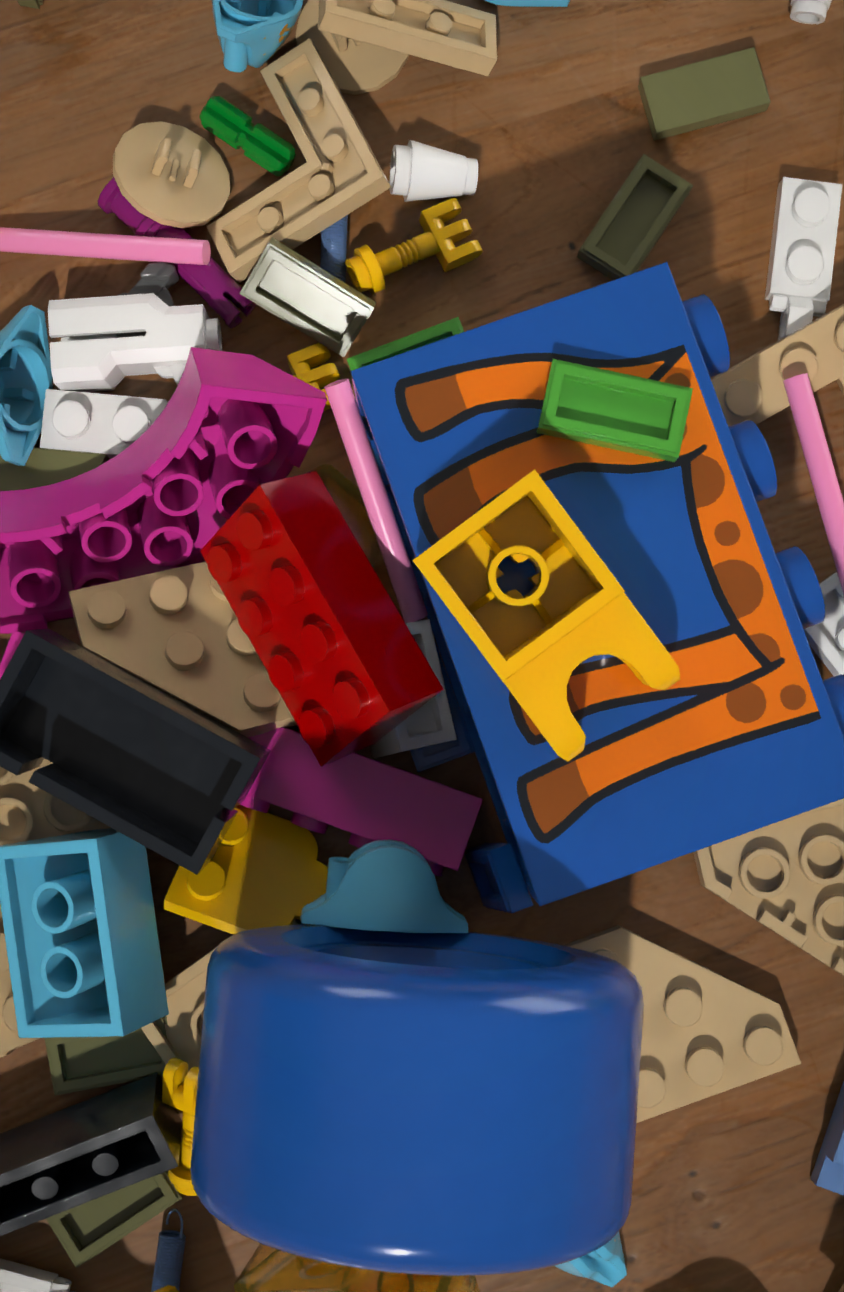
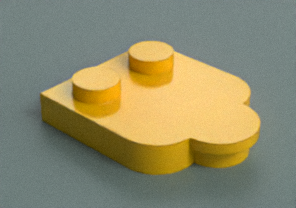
M239 804L234 809L238 813L211 862L198 875L179 865L165 896L164 910L233 935L251 929L293 925L295 919L301 920V911L305 905L326 893L328 867L317 861V842L312 833L306 828L295 825L287 819L270 813L256 811Z

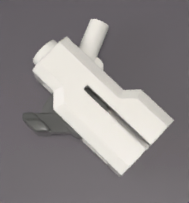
M164 262L149 263L140 273L141 279L129 293H122L117 296L49 300V336L51 338H61V342H50L53 383L60 390L112 391L125 376L158 374L162 378H174L178 386L185 370L191 347L222 351V334L219 319H209L203 304L174 306L168 289L177 283L180 276L174 265Z

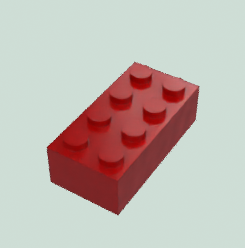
M317 471L259 484L200 550L208 565L210 574L219 584L238 618L241 629L251 641L268 672L272 684L278 689L299 727L302 738L310 746L321 767L375 744L444 690Z

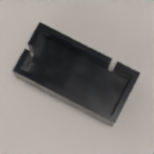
M51 629L26 630L0 679V767L15 775H20L40 767L45 758L52 762V764L35 770L29 783L196 875L213 859L238 813L234 809L245 800L271 752L268 748Z

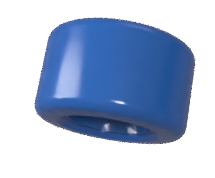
M311 924L265 927L236 933L217 946L210 956L207 967L190 1168L194 1190L208 1212L245 1237L301 1257L360 1269L445 1276L506 1274L551 1267L591 1253L607 1244L619 1232L628 1217L631 1206L644 1010L642 987L630 970L608 957L568 946L504 935L470 931L468 933H404L357 930Z

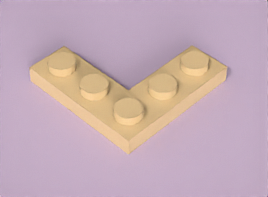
M319 0V30L484 76H489L497 61L496 15L447 0Z
M310 38L260 70L307 162L207 226L229 274L238 283L249 278L272 237L293 250L391 188L321 54Z
M844 304L734 365L727 372L711 379L728 426L746 420H751L758 424L789 407L790 404L783 381L797 375L808 373L813 393L836 380L844 395Z

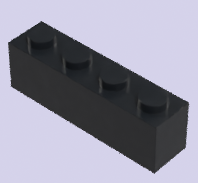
M158 1072L0 1133V1236L179 1167L182 1120L176 1108L162 1102V1080Z

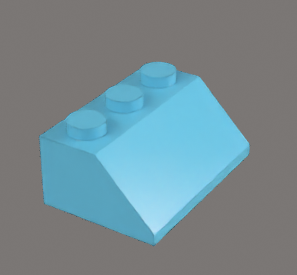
M113 828L88 830L0 845V905L19 1038L125 1036L168 1015L169 1011L146 847Z

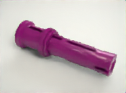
M114 177L100 193L98 206L107 214L114 213L135 234L134 236L193 239L183 228L159 224L139 213L121 194ZM211 256L208 265L170 263L175 266L178 274L225 321L229 328L239 325L242 319L239 317L240 312L228 300H231L246 317L255 308L256 304L239 294L242 287Z

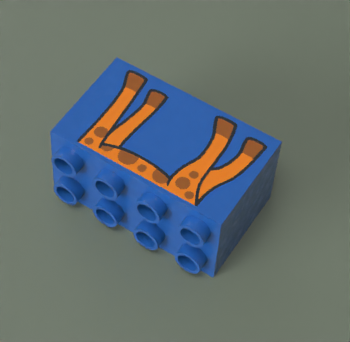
M668 262L351 371L356 403L428 612L427 618L430 620L436 644L472 741L506 842L511 843L528 892L539 906L844 798V675L839 674L822 680L804 629L820 624L825 619V604L821 587L811 563L800 548L793 546L776 553L774 551L757 502L773 497L777 492V476L772 455L763 434L753 421L746 420L728 426L710 378L727 372L730 366L729 346L721 318L712 301L704 294L685 301L681 300ZM557 359L693 388L679 458L675 462L537 433L552 360ZM534 469L625 590L626 596L672 656L680 671V680L664 691L643 684L631 669L615 656L609 654L595 655L582 661L571 673L567 684V701L575 720L586 735L584 750L569 762L556 754L412 561ZM509 556L500 562L498 568L504 573V575L496 579L500 590L505 593L516 589L522 596L528 594L534 586L527 579L535 574L532 563L526 560L516 564Z

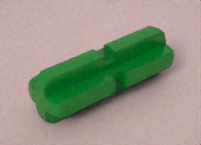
M212 96L206 106L203 107L199 118L206 130L235 149L242 147L245 150L243 155L273 175L281 177L292 166L296 154L295 148L291 143L261 123H257L254 126L251 122L252 117L221 96Z

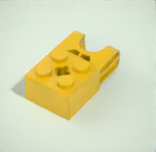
M535 469L412 560L556 754L567 762L584 750L586 735L575 720L567 701L568 681L572 671L582 661L595 655L609 654L623 661L643 684L664 691L680 680L679 667L626 596L625 590ZM508 556L516 564L528 560L535 569V574L527 578L534 586L524 596L516 589L503 593L497 584L496 579L504 575L498 568V565Z

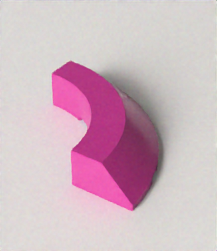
M191 347L185 370L174 394L154 423L133 444L102 465L74 478L25 490L0 491V634H10L13 630L26 632V630L48 629L47 622L74 617L69 591L204 562L205 559L200 550L259 484L284 479L294 466L300 468L316 435L327 402L325 392L254 355Z

